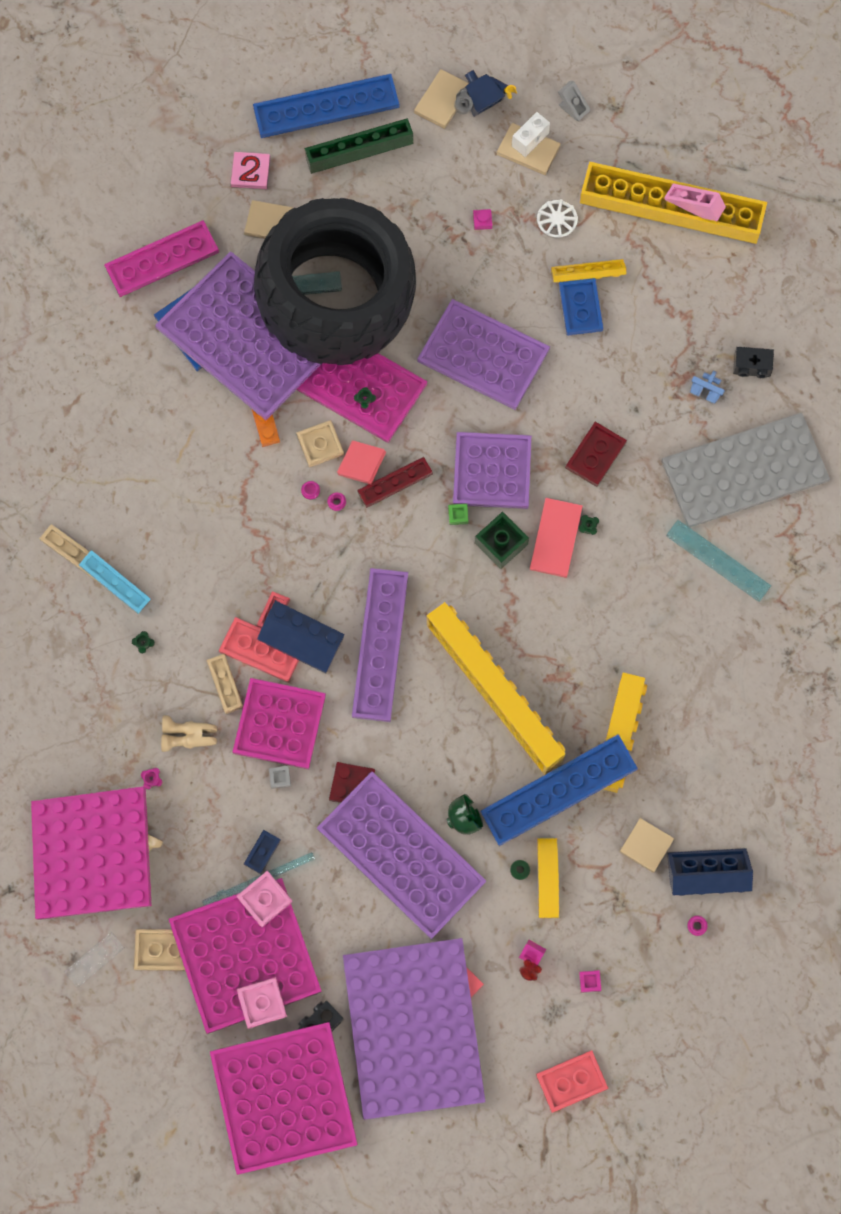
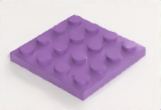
M457 432L453 504L528 509L532 436Z

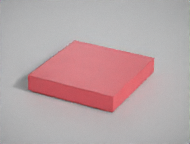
M352 440L337 473L339 476L371 485L386 451L382 448Z

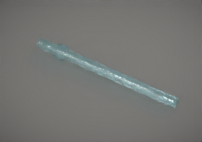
M311 852L268 872L274 878L315 860ZM261 875L225 891L222 889L216 892V895L202 900L205 906L236 895Z

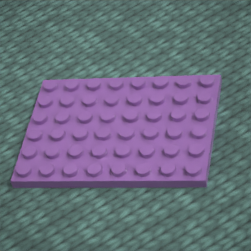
M230 251L155 327L264 420H267L321 364L310 362L296 353L289 352L280 345L277 337L268 331L256 302L254 291L255 271Z
M459 938L343 955L363 1119L485 1103L463 939Z

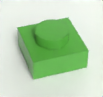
M467 504L448 505L449 525L468 524Z

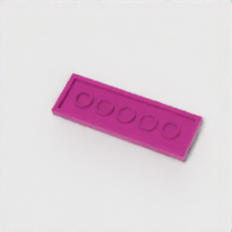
M204 220L110 261L104 264L119 297H122L218 254L219 249Z

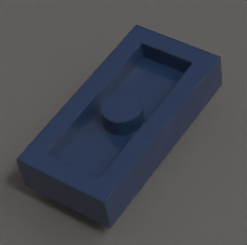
M263 830L245 860L244 865L262 874L281 839Z

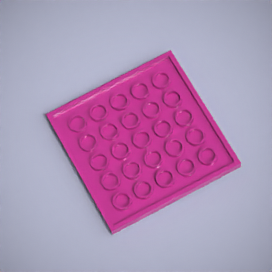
M145 787L31 801L35 919L42 920L152 906Z
M277 879V883L288 895L283 879ZM238 894L168 919L206 1034L245 1021L237 992L239 988L276 977L284 1006L322 992L291 904L263 927L257 923L236 897Z
M330 1022L210 1051L237 1175L358 1145Z

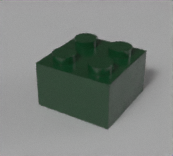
M503 511L475 536V544L500 569L519 554L529 542V537Z

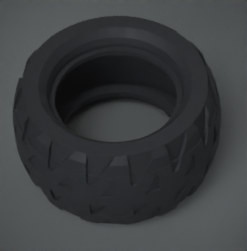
M346 198L311 200L309 203L298 208L294 207L286 212L279 223L271 228L264 239L257 256L254 274V291L257 306L265 326L270 333L277 337L280 345L289 352L296 353L310 362L348 365L363 358H371L397 336L409 317L416 292V270L411 248L408 246L400 228L384 216L381 211L372 206ZM320 256L343 257L362 266L371 275L378 292L369 301L353 308H328L307 298L295 284L292 274L301 264L310 259Z

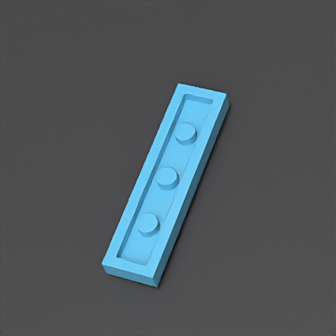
M92 550L79 564L83 570L137 614L151 600V598Z

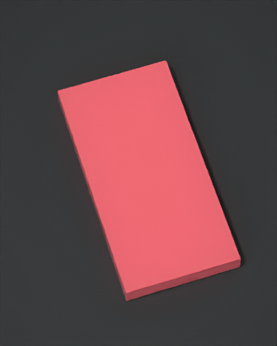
M550 498L545 499L530 570L567 578L583 505Z
M235 617L219 652L289 683L299 660L258 641L257 638L261 628Z

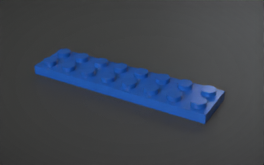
M392 74L253 104L261 138L400 108Z
M618 734L481 810V813L496 842L501 846L635 772L638 768Z

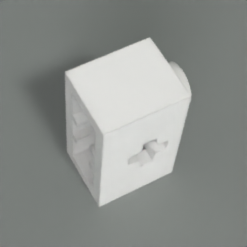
M536 112L513 135L512 147L526 157L549 134L550 122Z

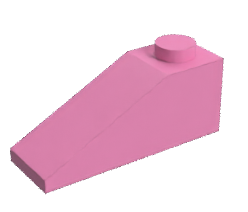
M672 184L665 196L666 201L701 218L718 221L726 207L720 194L717 192Z

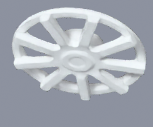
M562 199L547 201L537 214V223L541 231L555 238L564 237L572 233L578 221L574 206ZM552 204H559L557 211L554 210ZM562 205L568 207V209L561 212ZM546 207H549L552 214L545 212L543 210ZM572 211L574 217L565 216V214ZM545 215L549 219L540 221V216ZM565 220L574 221L573 227L568 225ZM550 222L551 225L546 231L542 225ZM564 225L569 231L562 234L561 226ZM553 227H557L558 235L550 233Z

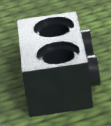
M327 1000L324 1003L321 1001L314 1007V1013L310 1017L305 1016L298 1023L300 1026L298 1029L330 1022L333 1032L344 1021V1018ZM326 1010L332 1012V1018L329 1021H323L321 1018L322 1013Z

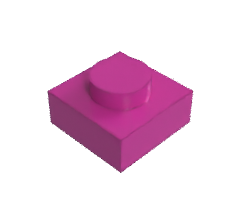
M491 209L473 210L474 230L492 229Z
M529 939L519 958L537 967L546 949Z
M600 970L579 972L581 993L602 991Z

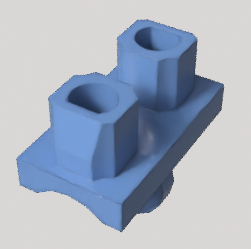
M714 370L711 375L704 372L702 377L707 379L708 382L695 376L692 379L693 384L690 393L700 396L703 388L710 390L706 400L715 404L725 391L712 385V382L718 385L721 382V379L715 377L717 372Z

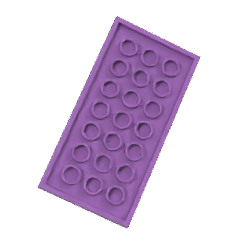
M373 772L317 827L320 833L430 939L449 922L486 882L473 867Z

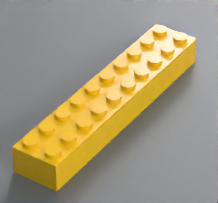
M590 161L580 197V204L757 244L767 206L765 201ZM672 184L719 193L726 207L718 221L701 218L666 201L665 196Z
M444 602L426 615L427 627L544 775L548 774L564 761V746L560 741L556 742L553 739L552 731L548 726L544 727L540 722L541 718L535 710H530L527 699L523 695L519 696L515 691L517 690L515 684L511 680L507 681L503 676L505 674L503 669L499 665L496 666L492 662L493 657L491 654L480 647V640L476 635L472 636L469 633V627L465 621H460L457 618V612L452 605L448 606Z

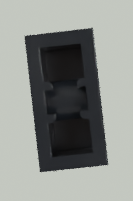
M736 347L733 374L740 377L757 376L762 379L770 377L773 371L774 349Z

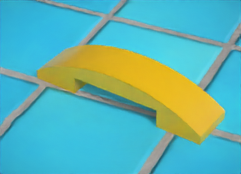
M537 838L539 918H559L557 838Z

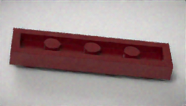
M422 457L372 482L371 485L368 484L358 489L357 492L365 507L368 508L433 475V472L425 457Z

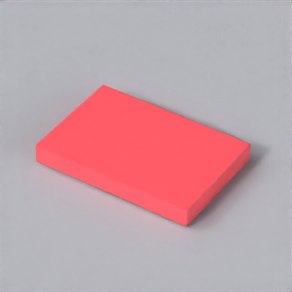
M592 1050L536 1074L552 1113L609 1089Z

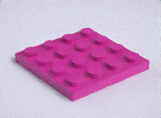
M250 678L232 753L309 770L326 693Z

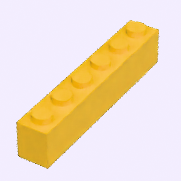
M623 672L605 741L619 734L627 750L632 751L634 740L631 739L632 732L636 733L639 723L635 719L637 714H641L643 703L640 702L641 695L645 696L648 685L644 684V677ZM625 777L603 790L617 793L619 788H623Z

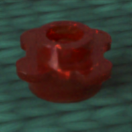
M529 959L524 960V966L519 969L521 976L528 981L537 980V975L541 973L542 968Z

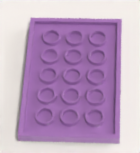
M452 299L417 358V362L516 410L548 354L550 346Z

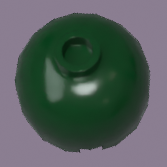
M467 794L451 802L448 807V818L446 819L451 829L454 828L463 835L473 834L483 827L481 815L478 809L473 808L471 804L474 802Z

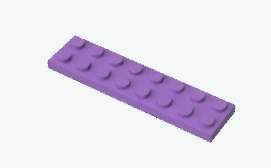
M370 568L352 718L391 722L408 572Z

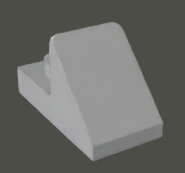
M569 81L558 92L563 100L559 106L576 121L581 120L591 110L574 81Z

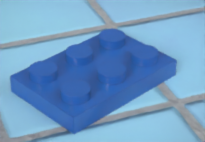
M596 279L559 282L566 336L602 332L603 322Z

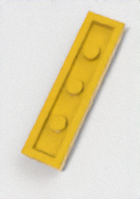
M619 259L551 267L553 282L558 283L590 278L601 279L602 277L626 275V266L624 260Z

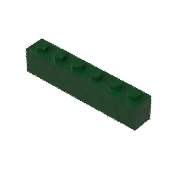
M408 118L306 147L304 148L305 157L310 173L313 174L414 144L413 131Z

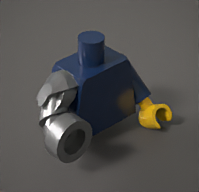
M471 70L465 74L469 84L456 94L454 107L460 114H467L471 110L473 117L501 102L505 94H507L508 99H512L511 93L517 94V90L514 85L508 86L492 76L489 77L487 74L478 78L475 71Z

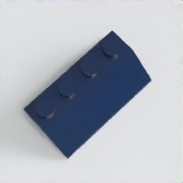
M275 600L257 640L326 674L345 634Z
M747 848L667 852L669 880L673 896L723 894L730 892L743 893L753 890V869Z

